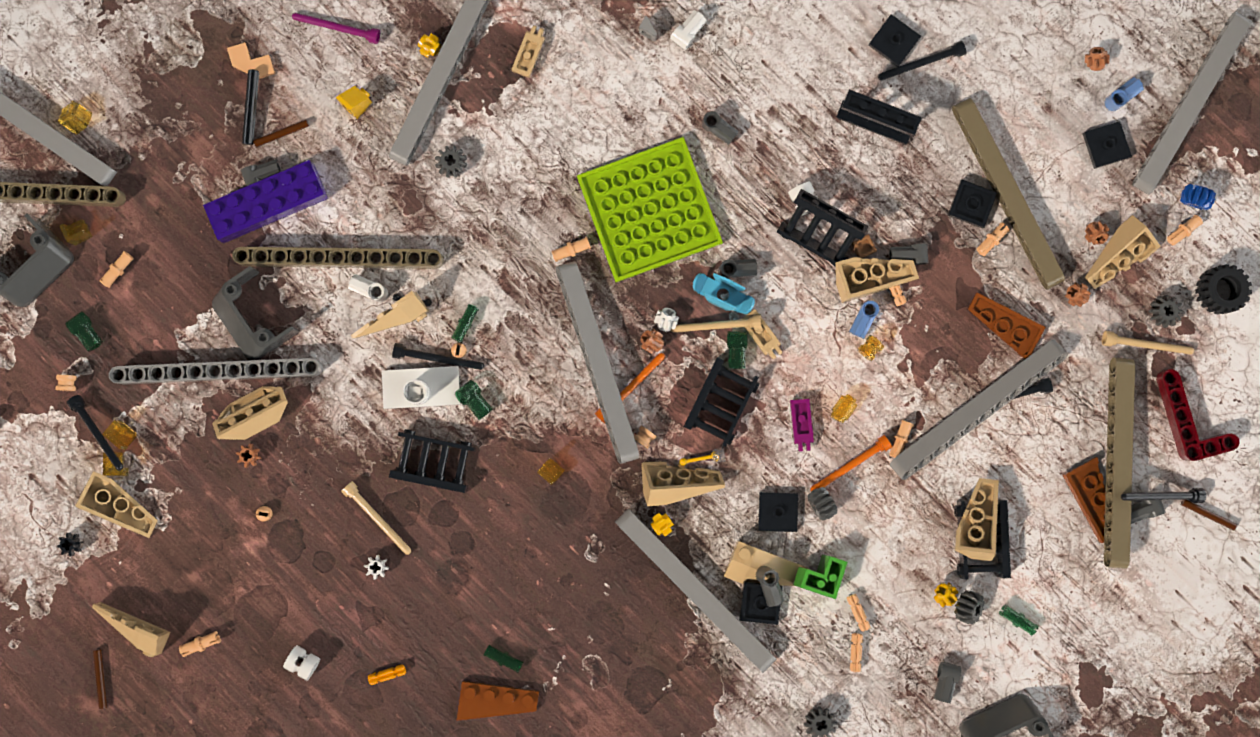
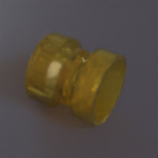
M869 335L866 338L865 344L860 345L857 350L867 360L873 361L875 354L880 352L884 345L877 338Z

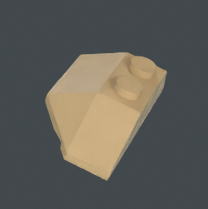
M262 386L230 403L222 411L218 419H215L212 423L216 437L218 439L245 440L279 422L288 403L283 388Z

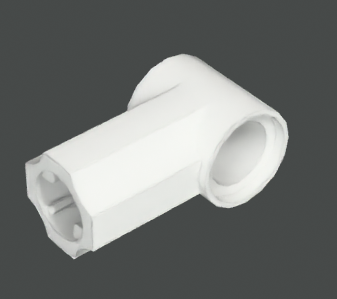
M694 10L682 26L679 25L675 29L670 39L686 50L707 20L700 12Z
M357 274L351 277L349 290L373 299L376 302H383L387 299L388 290L383 285ZM377 288L382 290L379 297L374 296V291Z

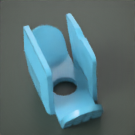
M699 273L693 281L694 291L705 296L709 303L726 311L734 310L741 314H748L753 309L755 299L739 292L746 290L745 287L716 273H713L715 280L703 273ZM726 289L729 292L728 299L724 301L717 297L718 290Z

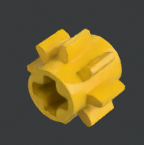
M432 33L430 36L423 35L418 43V47L421 48L419 50L420 54L427 58L430 55L435 57L442 46L439 44V37Z
M658 513L652 517L654 522L650 525L658 536L662 533L664 536H667L672 532L670 527L674 524L666 513L662 516Z
M950 582L940 584L934 589L936 596L933 598L943 608L945 605L952 606L958 599L956 594L959 592Z

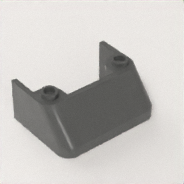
M28 213L24 216L37 229L30 237V244L36 252L10 277L0 272V295L13 305L22 308L30 305L74 261L73 253L39 218Z
M249 266L224 283L213 298L212 307L245 357L249 360H260L300 332L292 326L276 337L266 328L253 332L233 302L241 296V286L260 273L252 266Z
M1025 694L1013 696L968 717L959 726L962 737H1003L1025 726L1036 737H1054L1047 721L1031 698Z

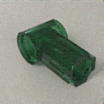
M79 312L65 323L68 330L78 337L88 352L97 349L103 343L91 326V320L84 312Z
M728 331L729 369H745L747 331Z
M469 380L455 392V396L461 404L469 407L478 420H481L493 409L480 394L479 386L474 381Z

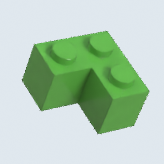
M822 554L817 572L799 567L793 585L836 599L847 562Z

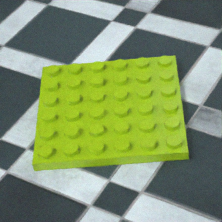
M684 137L577 175L615 283L723 244Z

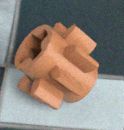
M1094 47L1090 49L1089 54H1085V63H1087V67L1091 70L1100 71L1104 69L1105 64H1109L1110 55L1107 54L1104 48Z
M1101 221L1092 222L1087 226L1085 230L1087 234L1084 237L1088 243L1092 242L1093 245H1100L1107 241L1110 236L1107 232L1110 229L1106 223L1102 224Z
M1075 282L1074 285L1068 287L1067 295H1065L1069 299L1068 303L1072 306L1082 307L1083 304L1089 302L1091 292L1087 290L1088 286L1083 283L1079 285Z
M653 328L651 331H645L640 339L641 343H643L641 348L651 354L653 351H660L664 345V340L661 339L664 335Z
M249 444L248 448L241 445L242 450L236 452L240 458L237 462H244L245 468H248L250 463L252 466H257L255 461L262 458L258 456L260 449H253V444ZM246 453L252 455V458L246 457Z

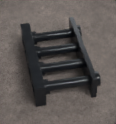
M850 89L845 100L842 101L836 116L837 119L907 145L910 136H915L922 118Z
M801 189L793 202L798 207L788 224L782 221L777 233L783 238L789 239L824 258L835 266L836 262L849 259L845 256L846 252L855 238L863 239L868 225ZM804 210H807L815 216L805 233L794 227ZM821 219H824L831 223V227L822 242H819L811 236ZM842 229L848 233V236L837 252L828 247L837 230Z
M717 357L683 427L691 430L692 427L695 429L698 427L723 439L721 446L726 447L727 444L731 445L735 437L732 434L751 393H756L760 383L757 382L759 378L757 376H754L753 380L750 381L725 369V366L722 365L724 360ZM717 375L720 377L722 375L747 387L748 390L744 399L717 386V383L714 382ZM708 393H716L740 405L736 415L708 403L709 401L706 400ZM700 410H707L731 422L732 424L728 432L726 433L701 421L697 417Z
M407 429L404 430V433L398 432V436L405 437L399 466L396 467V470H390L389 478L467 493L468 485H464L463 476L468 452H476V448L472 447V443L461 441L460 444L426 438L415 435L416 431ZM412 439L424 441L418 470L415 471V474L407 473L408 469H406ZM431 443L442 445L437 473L433 478L426 477L425 469ZM450 447L461 449L456 476L452 482L445 481L444 472Z
M998 500L996 531L998 562L987 565H968L967 556L959 553L957 574L960 575L961 579L968 580V573L996 572L1000 578H1011L1007 500ZM957 501V505L954 506V515L957 517L958 526L966 510L965 501Z

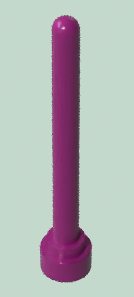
M299 13L292 14L293 20L364 37L372 44L377 45L380 40L381 31L379 29L363 30Z

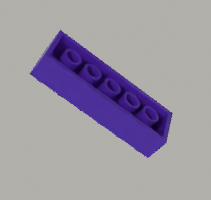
M307 160L206 203L203 206L217 240L226 243L329 198L315 165L310 160Z

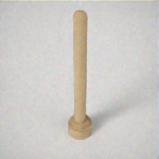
M754 314L749 319L678 324L675 329L671 328V332L748 326L754 328V330L762 329L761 314Z
M1105 330L1102 335L1103 346L1111 347L1112 345L1122 344L1190 355L1194 353V348L1120 337L1113 331Z
M353 481L350 482L341 492L346 497L353 498L406 555H409L411 548L358 493V486Z

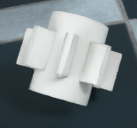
M663 308L662 311H657L654 323H658L657 327L661 331L668 332L671 328H676L679 317L676 316V312L673 309Z
M380 555L376 556V560L369 557L370 563L364 565L369 571L366 575H374V580L378 578V574L381 577H385L384 570L389 569V567L385 566L387 559L380 560ZM378 563V566H381V569L377 570V572L373 568V565Z

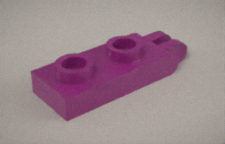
M810 399L790 400L794 444H798L799 452L803 451L804 443L806 451H811L810 443H814Z

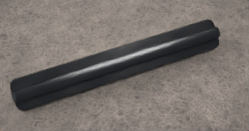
M249 69L247 76L242 144L253 145L259 83V71Z

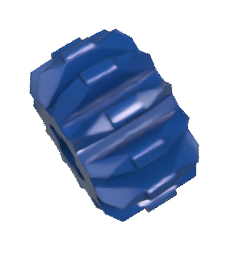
M1189 184L1182 190L1180 201L1189 207L1209 210L1215 202L1216 193L1206 187Z

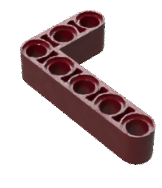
M1174 369L1163 370L1157 374L1158 388L1176 448L1182 460L1197 461L1230 452L1239 447V438L1232 433L1219 434L1199 440L1180 374ZM1166 374L1171 376L1170 383L1165 379ZM1172 392L1177 396L1175 402L1171 399ZM1178 410L1182 413L1181 420L1176 415ZM1184 429L1188 432L1186 439L1182 436ZM1226 438H1228L1230 441L1228 447L1225 445ZM1208 442L1211 444L1210 452H1208L1206 449V445ZM1189 448L1193 450L1192 457L1188 455Z

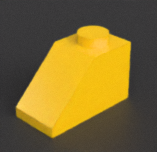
M353 86L336 97L343 108L356 119L372 103L369 99L370 94L362 87L359 90L356 86Z

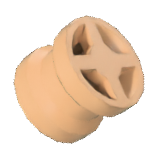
M56 375L58 385L55 386V390L76 391L74 382L77 380V376Z
M642 425L639 428L638 434L634 435V439L647 449L650 446L651 440L656 438L652 432Z

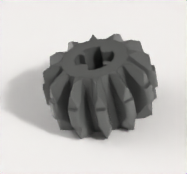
M453 145L450 150L448 146H445L446 152L439 150L438 152L441 156L435 157V160L438 161L435 167L441 168L439 170L441 175L446 172V177L450 178L451 173H453L454 178H457L456 172L459 171L463 174L464 171L461 167H467V163L463 162L467 157L462 155V149L457 151L456 146ZM453 158L455 163L449 165L447 161Z
M1165 295L1163 298L1157 297L1156 302H1151L1150 304L1154 308L1148 311L1153 313L1150 320L1156 319L1155 325L1159 326L1162 324L1163 328H1167L1169 325L1171 327L1175 326L1176 321L1181 320L1178 314L1184 312L1178 308L1182 303L1176 304V298L1170 299L1169 295Z
M824 487L816 488L808 494V501L820 520L825 521L837 514L835 501Z
M968 590L961 593L955 605L954 613L956 618L966 624L973 625L975 622H978L984 610L985 601H983V596Z
M821 707L817 708V713L811 709L812 716L805 715V718L809 720L804 722V726L809 727L806 733H812V737H817L818 735L819 737H824V735L831 737L829 731L832 733L836 732L831 727L837 725V722L833 720L835 715L833 713L829 714L828 708L824 709L823 713ZM823 720L824 726L820 725L818 728L817 721L821 722Z

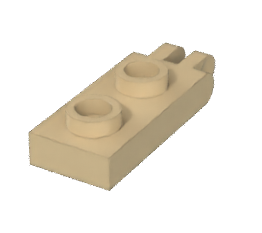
M535 25L532 26L531 31H526L511 69L512 72L528 78L531 76L545 37L542 36L544 29L540 28L538 34H535L537 30Z
M754 309L742 319H749V317L759 313ZM763 319L762 329L754 330L750 326L744 327L765 356L769 354L774 360L776 358L773 353L774 349L779 355L782 354L781 349L778 347L781 343Z

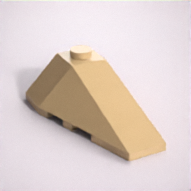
M1132 215L1116 230L1085 279L1096 289L1113 279L1119 271L1129 270L1131 264L1137 261L1141 263L1161 246L1149 229Z
M853 257L835 263L836 286L842 303L919 279L913 260H881L878 258L861 259Z
M411 291L391 305L392 309L380 313L375 321L368 322L351 336L353 339L411 323L415 320L420 322L427 317L426 313L429 309L417 292Z
M661 461L643 462L642 481L647 506L668 505L725 488L721 472L703 468H696L695 470L684 468L685 465L679 464L678 467L668 466L667 462Z
M95 471L92 472L75 504V507L147 538L150 537L158 521L115 481Z
M978 479L956 530L955 551L971 559L992 561L996 554L999 480Z
M737 540L724 577L742 584L743 581L760 583L756 578V571L761 566H768L778 573L779 585L794 586L793 583L798 568H809ZM770 573L766 574L765 580L770 577Z
M104 603L93 604L92 608L137 649L142 650L144 655L154 657L162 653L171 632Z

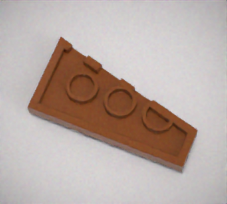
M977 292L967 308L970 313L1024 359L1032 354L1046 328Z
M1094 457L1063 474V477L1099 543H1104V479L1098 467V457Z
M462 681L456 721L536 712L539 691Z

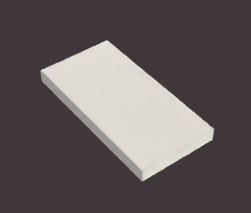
M459 366L382 371L384 409L461 405ZM411 379L425 382L430 388L429 400L422 405L408 403L402 396L403 385Z

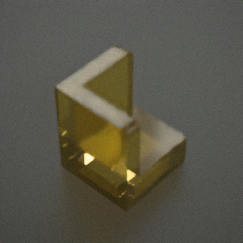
M72 100L62 109L58 123L78 135L88 126L92 113Z
M83 219L69 226L65 224L59 225L66 241L75 246L92 238L89 228Z
M114 420L102 434L118 449L126 450L138 436L136 432L121 420Z
M103 452L104 476H128L129 468H123L121 471L116 470L105 452ZM115 452L124 466V453Z
M549 458L537 473L553 485L565 470L552 458Z

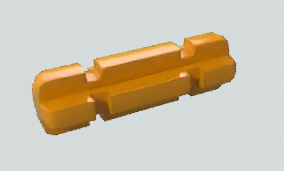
M401 664L395 668L392 667L379 671L377 674L372 673L368 675L369 684L374 685L379 683V681L383 682L393 679L397 675L398 677L405 675V666Z

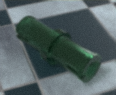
M471 304L467 305L462 318H459L457 321L459 324L451 336L453 340L459 343L463 342L468 329H471L473 326L472 322L479 311L477 307Z
M1006 604L1002 606L1001 610L1003 612L999 611V615L1012 622L1013 626L1016 628L1020 627L1031 636L1037 632L1034 629L1038 630L1039 626L1025 618L1023 613L1016 612Z
M488 645L484 653L485 657L498 662L499 666L502 667L504 665L519 673L524 663L508 655L509 652H502L491 645Z

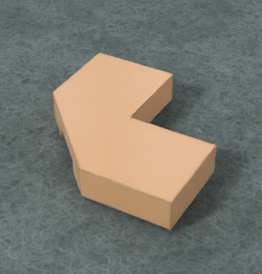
M246 43L227 48L234 68L248 74L249 69L258 70L259 79L275 74L269 55L251 60Z

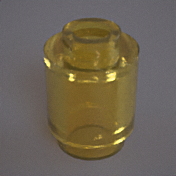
M849 394L846 396L841 395L832 408L830 416L843 424L845 420L848 421L858 406L855 403L857 400Z

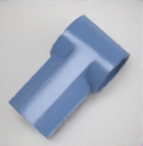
M1135 77L1131 78L1105 99L1106 108L1110 111L1120 109L1144 90L1142 82ZM1113 97L1118 99L1119 104L1114 101Z
M867 301L860 306V310L849 330L850 333L862 339L865 338L875 316L879 313V306L876 302ZM867 304L872 305L874 308L872 315H868L865 312Z

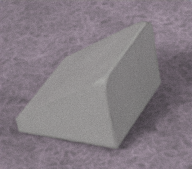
M645 16L639 26V33L652 41H656L657 33L648 17Z

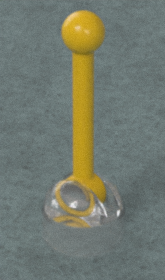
M724 447L715 448L711 455L690 459L681 458L679 463L684 466L690 462L711 458L715 462H726Z

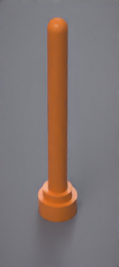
M659 353L620 392L622 401L665 359L664 353ZM599 408L594 414L605 424L601 409Z
M882 435L875 442L876 445L813 485L810 491L826 487L877 452L888 451L892 448L891 443L885 435Z

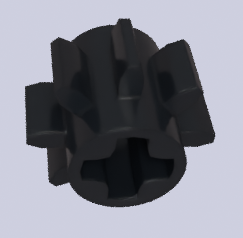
M71 532L66 533V538H58L60 543L57 548L62 550L61 555L68 553L71 557L75 556L74 551H82L80 546L84 541H80L78 538L79 534H75L72 537Z

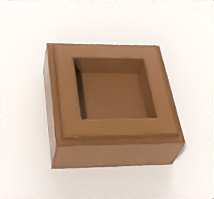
M869 234L864 236L862 240L858 239L851 244L857 256L861 259L877 252Z

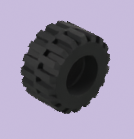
M1229 264L1220 265L1205 271V274L1199 277L1201 280L1197 281L1196 286H1199V289H1195L1196 294L1199 293L1197 300L1202 301L1201 306L1203 308L1207 307L1208 312H1214L1217 315L1238 311L1246 305L1245 302H1249L1250 297L1248 295L1252 294V290L1249 289L1252 283L1247 280L1249 278L1248 274L1244 275L1243 269L1237 270V266H1229ZM1220 279L1226 281L1230 286L1231 294L1228 300H1224L1217 293V283Z

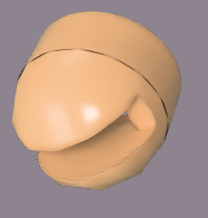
M455 343L451 348V353L456 358H463L467 353V348L462 343ZM457 345L460 346L459 355H456Z
M261 506L256 511L257 519L263 522L270 520L273 514L268 506ZM259 512L268 513V516L259 515Z

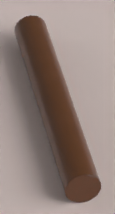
M303 120L253 140L254 145L257 148L307 128L309 124L307 120Z
M1189 500L1181 501V506L1233 531L1237 528L1236 523Z
M101 649L93 650L98 705L99 709L107 708L102 653Z

